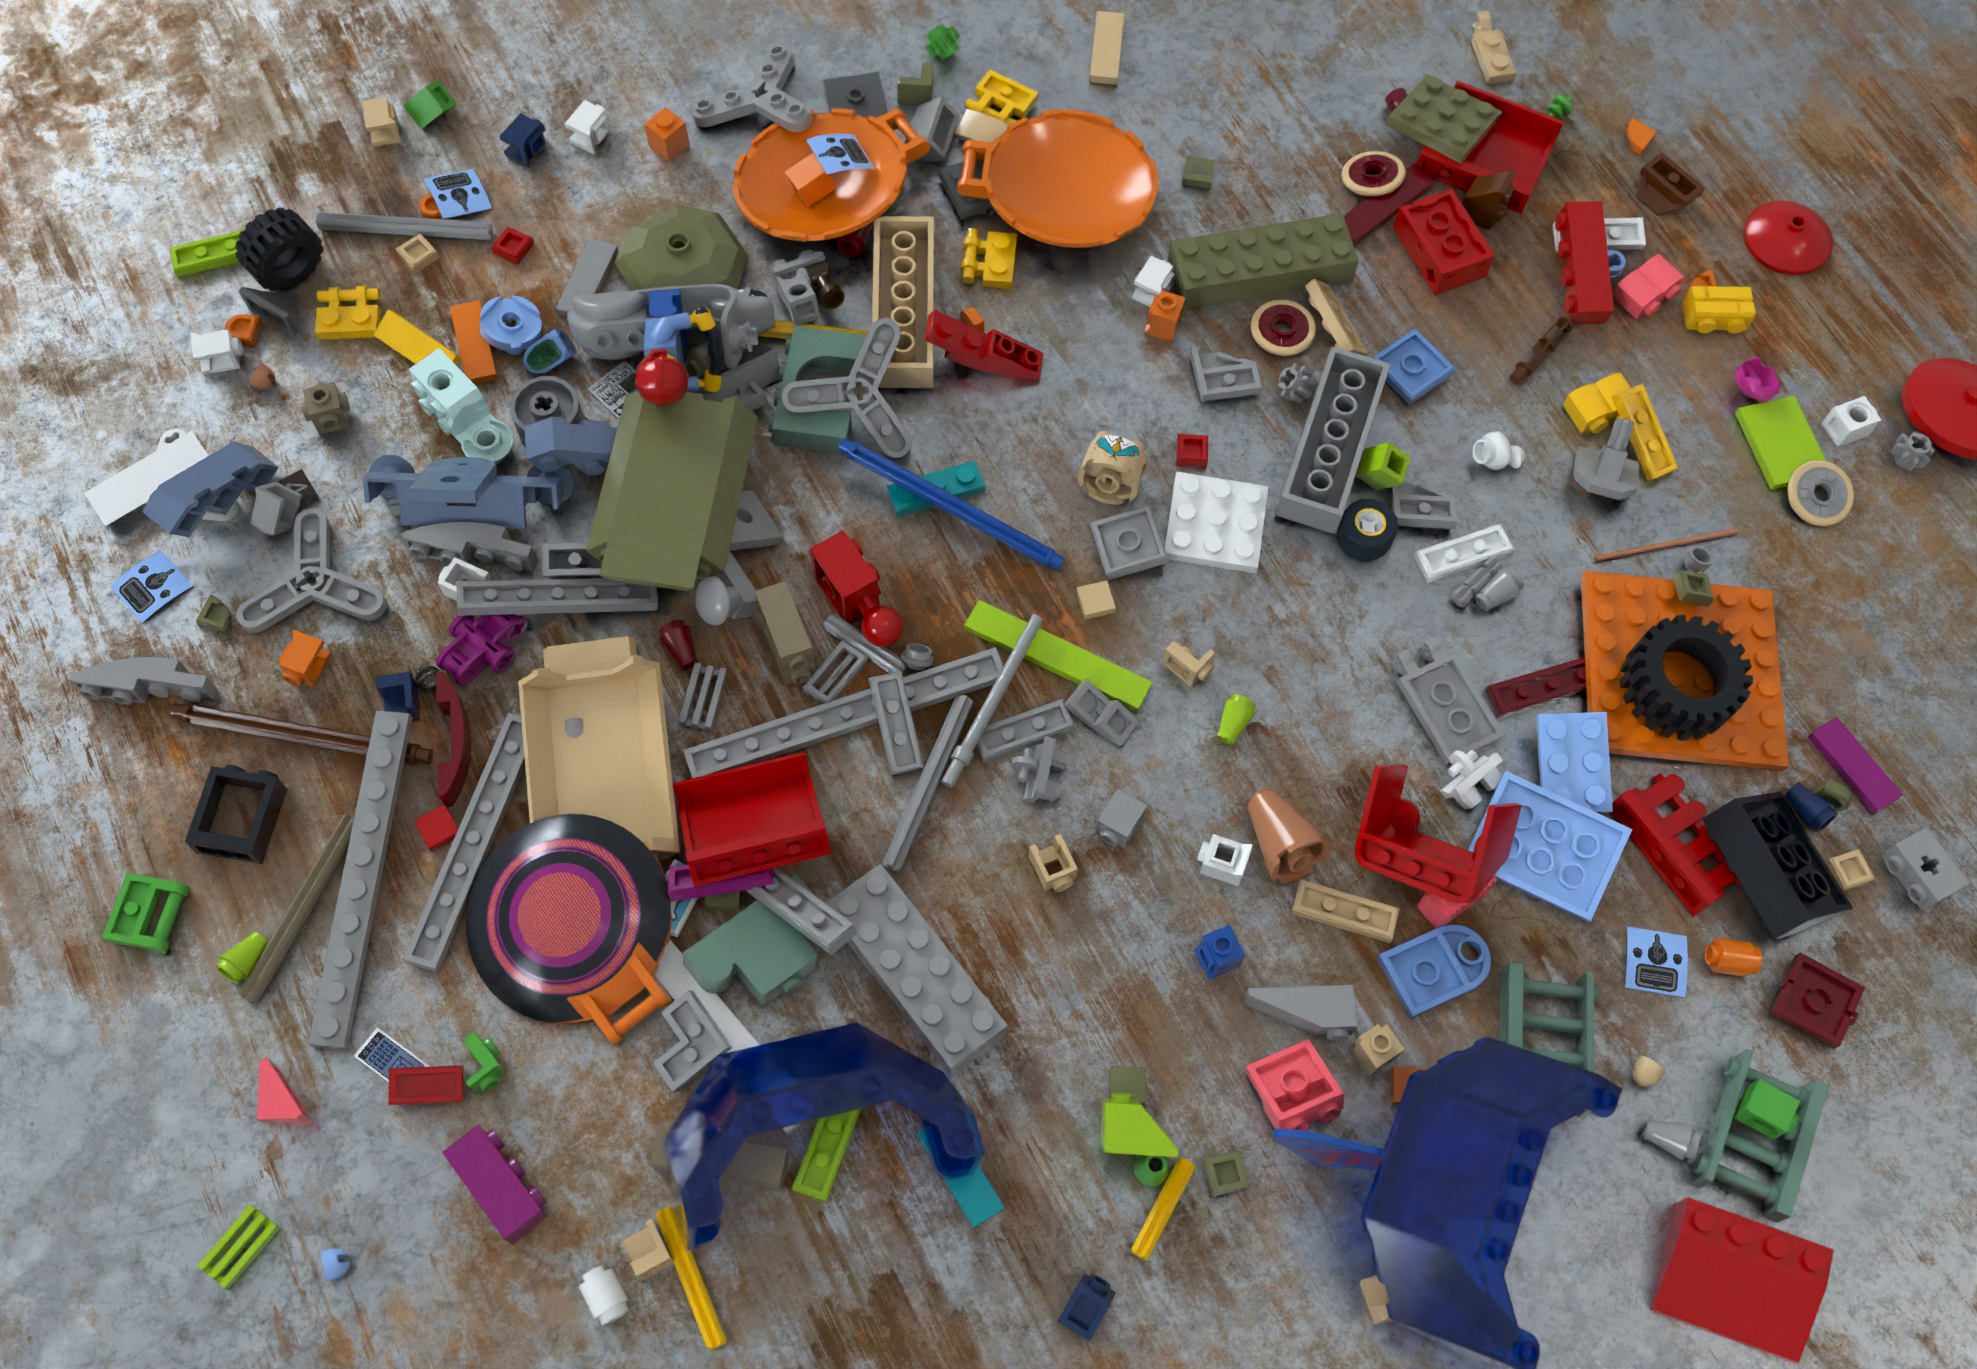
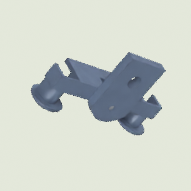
M383 455L377 458L370 466L369 472L363 478L365 503H371L379 494L387 499L391 497L398 499L401 525L427 526L449 522H476L503 526L507 529H526V504L536 503L538 500L544 504L553 505V509H558L561 503L566 501L572 494L574 480L566 466H562L556 471L544 473L533 465L528 471L527 477L497 476L496 463L475 457H455L432 461L422 473H415L412 465L404 458L397 455Z

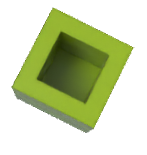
M1390 442L1365 448L1355 476L1377 491L1401 485L1404 482L1411 456Z

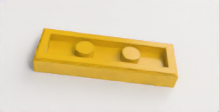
M389 309L373 334L415 364L438 348L456 366L461 359V356Z
M1639 384L1613 395L1612 398L1620 417L1634 422L1630 441L1647 481L1678 469L1644 384Z

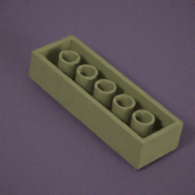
M1343 213L1172 240L1170 242L1167 262L1173 265L1172 273L1175 274L1173 282L1177 295L1186 298L1183 309L1186 310L1307 290L1305 286L1313 279L1330 286L1351 283L1359 260Z

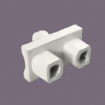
M1460 750L1454 751L1449 757L1452 766L1447 772L1451 777L1459 775L1442 788L1440 792L1445 799L1454 797L1464 809L1475 807L1482 801L1483 797L1474 785L1480 781L1486 791L1495 789L1502 777V773L1497 766L1503 761L1498 753H1494L1490 757L1483 755L1478 758L1473 750L1467 754Z

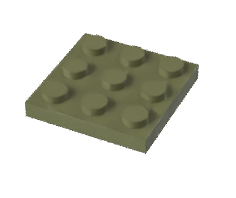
M1426 74L1389 115L1386 126L1462 164L1497 123L1502 111L1493 107L1490 103L1483 102L1463 90L1444 83L1437 77Z

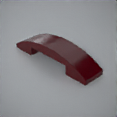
M436 672V703L444 716L450 715L451 763L437 764L438 796L446 807H453L464 787L470 766L471 731L466 711L454 687L443 672Z

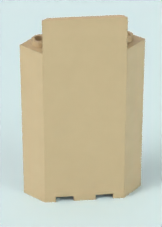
M632 636L546 647L543 649L544 668L535 669L530 675L518 681L530 824L556 815L586 814L612 821L624 827L645 843L658 862L680 853L660 662L646 660L644 656L637 655L636 638ZM571 718L583 719V733L577 738L569 737L565 731V720Z

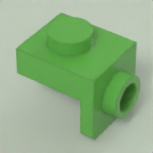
M473 1032L462 1041L483 1068L467 1079L466 1084L475 1094H479L481 1091L487 1092L493 1089L501 1081L500 1077L506 1071L495 1058L500 1054V1051L487 1036L481 1040Z

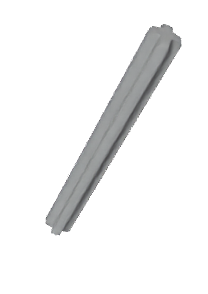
M318 212L315 219L319 230L414 236L421 233L422 236L490 240L493 235V228L490 222Z
M957 695L885 855L882 866L890 872L901 871L974 703L966 695Z

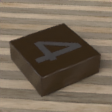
M302 469L277 481L302 495L299 507L319 498Z

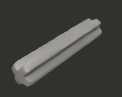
M830 614L823 625L827 632L841 641L844 640L868 656L870 661L888 673L901 671L903 675L906 671L907 663L885 647H877L870 644L860 630L836 614Z

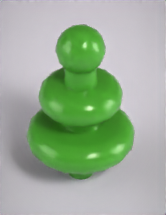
M1556 95L1553 98V104H1550L1547 108V115L1557 119H1561L1563 115H1570L1573 110L1570 103L1572 98L1570 96L1566 98L1563 95Z

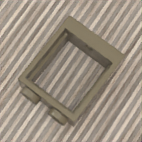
M783 581L756 590L755 595L760 621L785 686L792 683L802 684L808 681L816 672L813 649L787 582Z

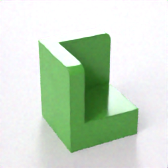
M440 80L425 86L403 104L404 108L421 129L457 105Z

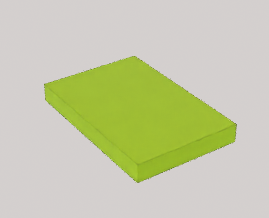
M1795 396L1739 407L1735 412L1771 490L1788 487L1791 475L1802 464L1814 460L1826 461Z

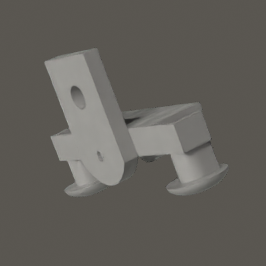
M746 490L741 493L725 572L703 579L696 589L695 603L700 617L710 625H720L727 617H732L733 619L751 617L758 607L755 595L756 590L730 551L775 546L783 538V535L753 490Z

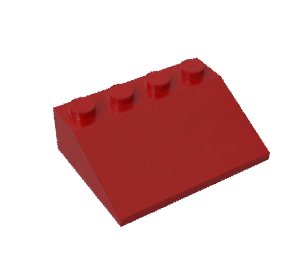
M1687 1197L1673 1204L1650 1310L1797 1364L1801 1359L1828 1285L1834 1249Z

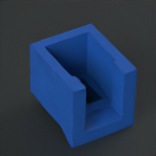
M1230 924L1203 935L1200 945L1194 949L1208 980L1239 968L1245 957V953Z

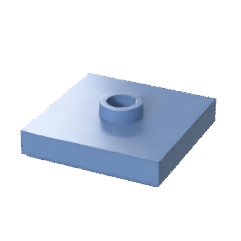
M1416 328L1372 357L1373 359L1390 363L1385 381L1408 405L1454 375L1456 370Z

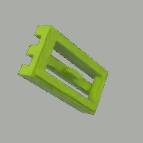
M249 1204L197 1267L205 1271L208 1276L216 1280L224 1289L229 1290L280 1230V1227ZM255 1218V1220H254V1221L251 1223V1225L246 1229V1231L240 1236V1238L234 1243V1245L229 1249V1251L223 1256V1258L217 1263V1265H216L215 1267H213V1265H214V1264L218 1261V1259L224 1254V1252L230 1247V1245H231V1244L235 1241V1239L241 1234V1232L247 1227V1225L252 1221V1219ZM264 1225L266 1229L227 1275L224 1276L222 1272L240 1254L261 1226Z

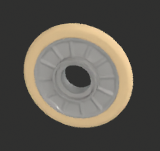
M1823 460L1809 461L1799 466L1790 477L1787 489L1788 499L1791 507L1802 520L1815 526L1824 527L1839 523L1849 514L1854 502V490L1847 474L1837 465ZM1816 486H1822L1826 490L1827 499L1825 501H1821L1815 496L1814 489Z

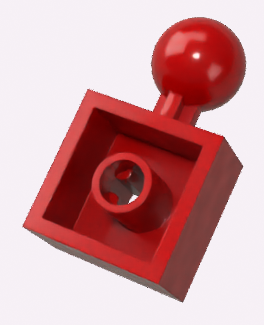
M843 530L810 548L814 579L839 616L849 624L862 619V634L870 644L877 647H887L894 644L900 638L903 631L902 619L893 608L879 605L881 590L878 586V580H880V575L872 563L867 564L863 559V551L857 540L854 538L850 540Z

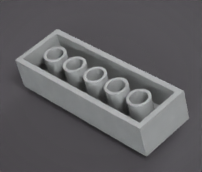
M1331 346L1275 516L1336 534L1384 387L1390 363Z
M881 864L825 903L855 925L857 934L847 942L950 1078L1007 1036L1008 1025Z

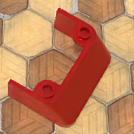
M1375 765L1354 849L1357 862L1366 869L1454 903L1461 904L1475 900L1508 859L1522 805L1518 803L1489 805L1482 834L1475 843L1474 851L1471 852L1417 832L1420 822L1419 810L1414 803L1401 798L1408 765Z

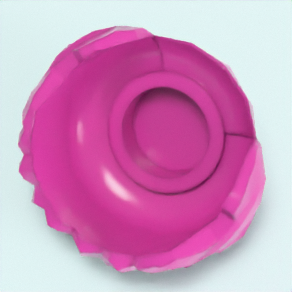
M1753 358L1738 367L1735 381L1739 391L1746 397L1754 398L1759 402H1765L1779 393L1780 383L1773 367L1762 365L1760 358Z

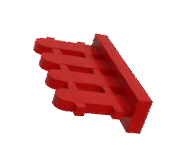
M1659 773L1651 779L1654 785L1641 792L1636 787L1633 790L1629 789L1622 793L1612 803L1613 812L1610 814L1616 822L1632 829L1629 838L1694 917L1725 895L1721 889L1734 881L1738 886L1742 884L1736 874L1728 869L1724 861V854L1719 846L1709 838L1706 831L1707 828L1700 821L1706 816V807L1696 800L1685 803L1679 795L1685 788V783L1680 776L1671 774L1664 777L1662 773ZM1669 801L1676 811L1662 818L1655 809ZM1691 827L1698 838L1684 845L1677 835ZM1713 854L1720 865L1706 872L1699 862Z

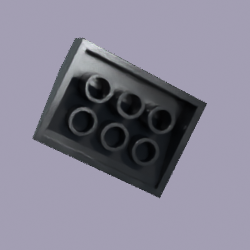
M1781 791L1735 798L1702 819L1707 826L1706 831L1709 838L1719 846L1725 856L1726 866L1732 873L1736 874L1743 886L1744 896L1750 903L1754 904L1761 916L1762 926L1768 933L1772 934L1774 939L1792 935L1854 909Z

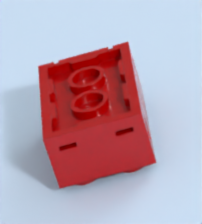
M1452 188L1443 191L1442 195L1437 193L1411 203V206L1410 204L1400 206L1393 230L1434 296L1487 276L1495 255Z

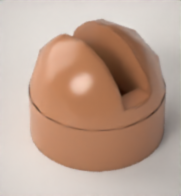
M260 363L248 384L260 390H268L276 381L274 371Z

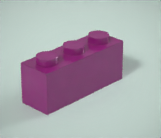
M478 1124L442 1153L502 1237L512 1245L548 1217L542 1208L547 1202L534 1185L528 1189L521 1180L526 1173L516 1159L512 1157L507 1160L500 1149L505 1144L493 1129L486 1132Z

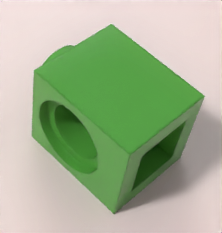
M1758 1079L1746 1087L1733 1118L1773 1140L1785 1133L1790 1134L1799 1120V1115L1795 1112L1800 1101L1767 1082Z

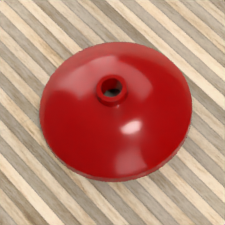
M1778 200L1760 205L1750 214L1744 226V241L1751 255L1763 266L1782 274L1803 275L1817 270L1826 262L1833 248L1832 233L1825 220L1808 206L1793 201Z

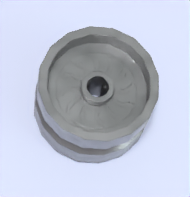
M540 376L528 380L517 388L511 398L510 413L521 442L525 447L524 427L549 417L565 418V423L582 425V420H585L575 389L567 381L555 376Z

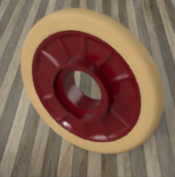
M1370 151L1352 157L1344 165L1341 177L1344 185L1356 194L1380 196L1394 191L1403 183L1406 169L1398 157L1387 152ZM1368 172H1380L1379 175H1367Z
M1273 300L1263 304L1255 311L1251 319V333L1257 344L1264 350L1275 355L1290 356L1303 352L1312 344L1316 335V324L1311 313L1302 305L1290 300ZM1286 323L1291 327V331L1280 332L1275 325Z

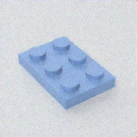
M1607 712L1536 715L1540 787L1596 813L1613 812Z

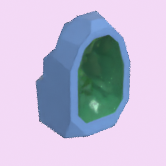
M557 327L527 348L524 352L523 366L526 370L535 374L547 373L577 352L567 334Z

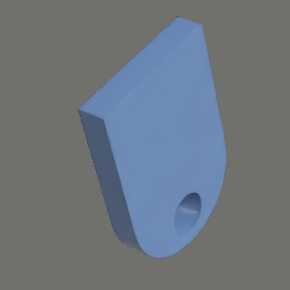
M1456 924L1436 928L1383 952L1377 957L1381 968L1410 1020L1475 990L1485 980L1491 966L1490 952L1481 936L1468 927ZM1463 945L1473 946L1478 952V959L1470 961L1464 958L1461 953V947Z

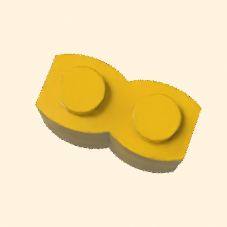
M1615 373L1596 383L1588 384L1568 394L1563 407L1581 434L1589 432L1596 434L1603 431L1609 423H1613L1617 418H1621L1612 396L1631 387L1621 373Z

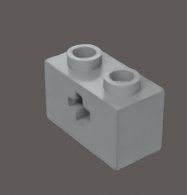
M1927 826L1894 844L1881 854L1888 870L1897 876L1906 888L1909 898L1918 904L1923 912L1970 884L1969 880Z

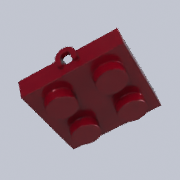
M1800 952L1794 957L1787 974L1783 976L1784 980L1779 985V993L1769 1014L1836 1049L1841 1045L1848 1026L1853 1025L1858 1017V1013L1855 1010L1865 987Z

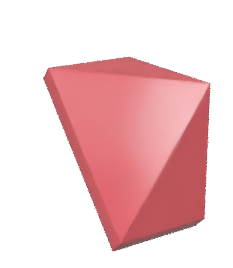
M267 1057L260 1060L257 1120L303 1126L309 1125L313 1120L278 1066Z

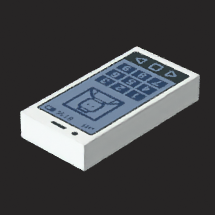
M378 1027L354 1055L357 1060L388 1083L389 1068L429 1066Z

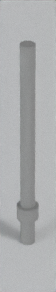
M1032 614L961 746H956L951 755L952 762L941 780V783L945 786L953 788L963 768L969 766L974 757L973 750L1044 621L1042 617Z

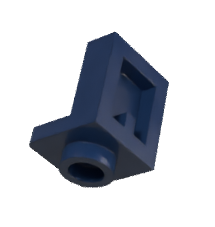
M1083 1274L1057 1322L1090 1341L1116 1294L1115 1291L1110 1289L1111 1285L1097 1275H1091L1090 1277L1087 1274Z

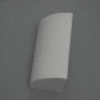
M942 96L921 104L916 108L910 126L920 137L926 138L931 145L930 151L917 160L938 162L946 158L960 114Z

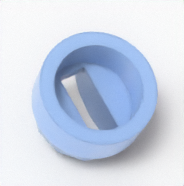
M331 1248L320 1252L326 1281L339 1278L348 1271L350 1262H339L349 1256L345 1250Z

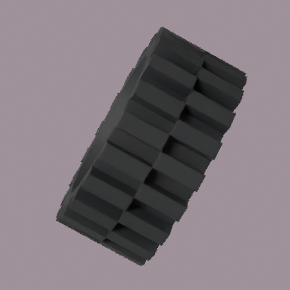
M1676 615L1671 622L1669 618H1665L1656 626L1653 625L1627 654V659L1622 664L1620 672L1625 673L1620 679V688L1629 689L1623 695V699L1626 704L1634 702L1636 705L1631 713L1636 719L1641 715L1647 718L1648 721L1644 726L1650 730L1656 725L1662 728L1660 735L1669 738L1674 732H1677V740L1686 741L1692 735L1695 740L1705 737L1708 733L1711 735L1743 706L1742 704L1751 693L1747 689L1753 684V676L1745 675L1752 668L1750 659L1741 660L1740 657L1745 652L1744 647L1741 643L1735 647L1730 641L1735 636L1728 630L1723 635L1717 631L1720 624L1711 621L1707 626L1702 625L1703 617L1693 616L1686 622L1685 615ZM1677 651L1699 661L1708 670L1714 681V695L1708 698H1694L1678 691L1668 681L1664 673L1663 655L1668 652Z

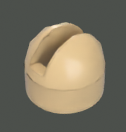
M1640 1056L1634 1064L1632 1074L1637 1084L1649 1087L1656 1085L1661 1080L1665 1070L1654 1060Z

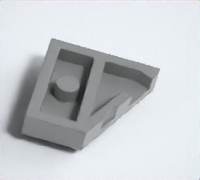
M1198 346L1190 347L1189 354L1201 402L1261 394L1262 383L1255 361L1244 358L1236 359L1229 354L1218 352V355L1215 356L1200 352V347Z
M1404 481L1401 485L1389 487L1391 509L1397 517L1398 526L1456 528L1458 517L1456 498L1442 491L1433 490L1430 486L1418 482L1415 486Z

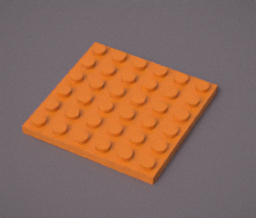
M1585 570L1581 575L1587 711L1607 712L1609 754L1784 771L1789 767L1772 590L1710 584L1714 601L1709 607L1680 602L1674 580ZM1676 615H1685L1686 622L1693 616L1703 617L1702 625L1705 626L1711 621L1720 624L1717 631L1722 635L1727 630L1735 637L1730 642L1734 647L1740 643L1742 644L1745 652L1740 656L1741 660L1750 659L1752 666L1745 674L1753 676V684L1747 689L1751 693L1742 704L1743 706L1717 731L1711 735L1708 733L1705 737L1697 740L1694 739L1693 735L1686 741L1677 740V732L1666 738L1660 735L1662 728L1657 725L1652 730L1645 727L1644 724L1648 719L1643 715L1636 719L1631 713L1636 705L1634 702L1626 704L1623 699V695L1629 689L1620 688V679L1625 674L1620 672L1630 650L1653 625L1656 626L1665 618H1669L1671 622ZM1677 651L1668 652L1663 655L1664 673L1668 681L1678 691L1694 698H1708L1714 695V681L1708 670L1699 661Z

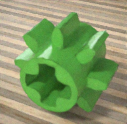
M941 23L926 35L929 42L926 43L925 48L932 58L938 55L944 60L959 48L956 41L959 40L960 35L953 25L946 28Z

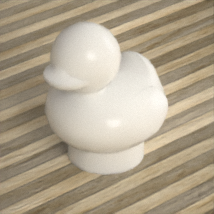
M1500 431L1485 434L1473 445L1472 453L1474 460L1492 470H1499L1507 465L1516 469L1520 467L1525 459L1524 450L1520 446H1510L1508 439Z

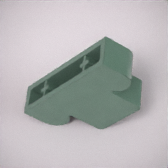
M796 873L790 877L812 893ZM759 900L683 952V965L706 992L713 994L725 991L731 985L733 975H736L761 1006L767 1005L783 992L789 994L796 990L803 983L802 978L815 969L817 952L801 932Z

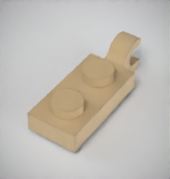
M1488 11L1477 12L1476 15L1479 22L1473 23L1475 33H1473L1471 43L1486 83L1493 84L1513 81L1517 72L1501 30H1492L1491 16Z

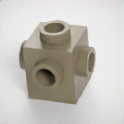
M334 382L317 384L314 387L303 389L305 402L301 403L303 415L306 421L312 420L319 435L350 427L347 411L350 410L348 398L345 392L339 393Z

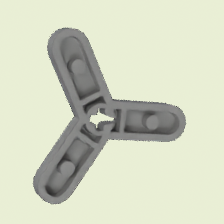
M783 45L771 47L765 54L750 86L729 90L718 96L698 100L691 109L696 125L709 127L758 112L791 132H800L809 128L813 122L810 108L781 91L795 63L791 49Z
M880 318L871 325L849 376L794 381L786 385L781 394L784 407L793 413L852 408L880 449L887 456L899 458L906 455L911 447V437L878 391L880 382L900 339V328L897 323L889 318ZM856 382H861V386L868 389V393L862 397L863 400H857L856 395H843L842 391L855 388Z
M309 508L300 512L294 522V572L249 598L239 606L236 618L245 631L250 633L265 631L312 601L319 602L359 619L371 621L381 617L387 607L386 600L377 588L330 570L329 521L321 510ZM312 576L316 579L317 584L311 586L307 578Z

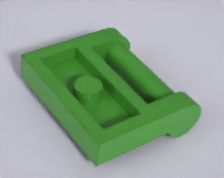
M126 873L102 938L106 942L166 954L170 945L167 941L182 899L187 898L190 887L175 881ZM160 894H169L153 937L146 936L145 934Z

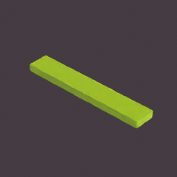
M979 600L964 624V630L1012 653L1028 622ZM1042 629L1038 630L1024 656V659L1078 685L1081 681L1088 679L1108 699L1118 700L1124 707L1137 713L1152 687V681Z

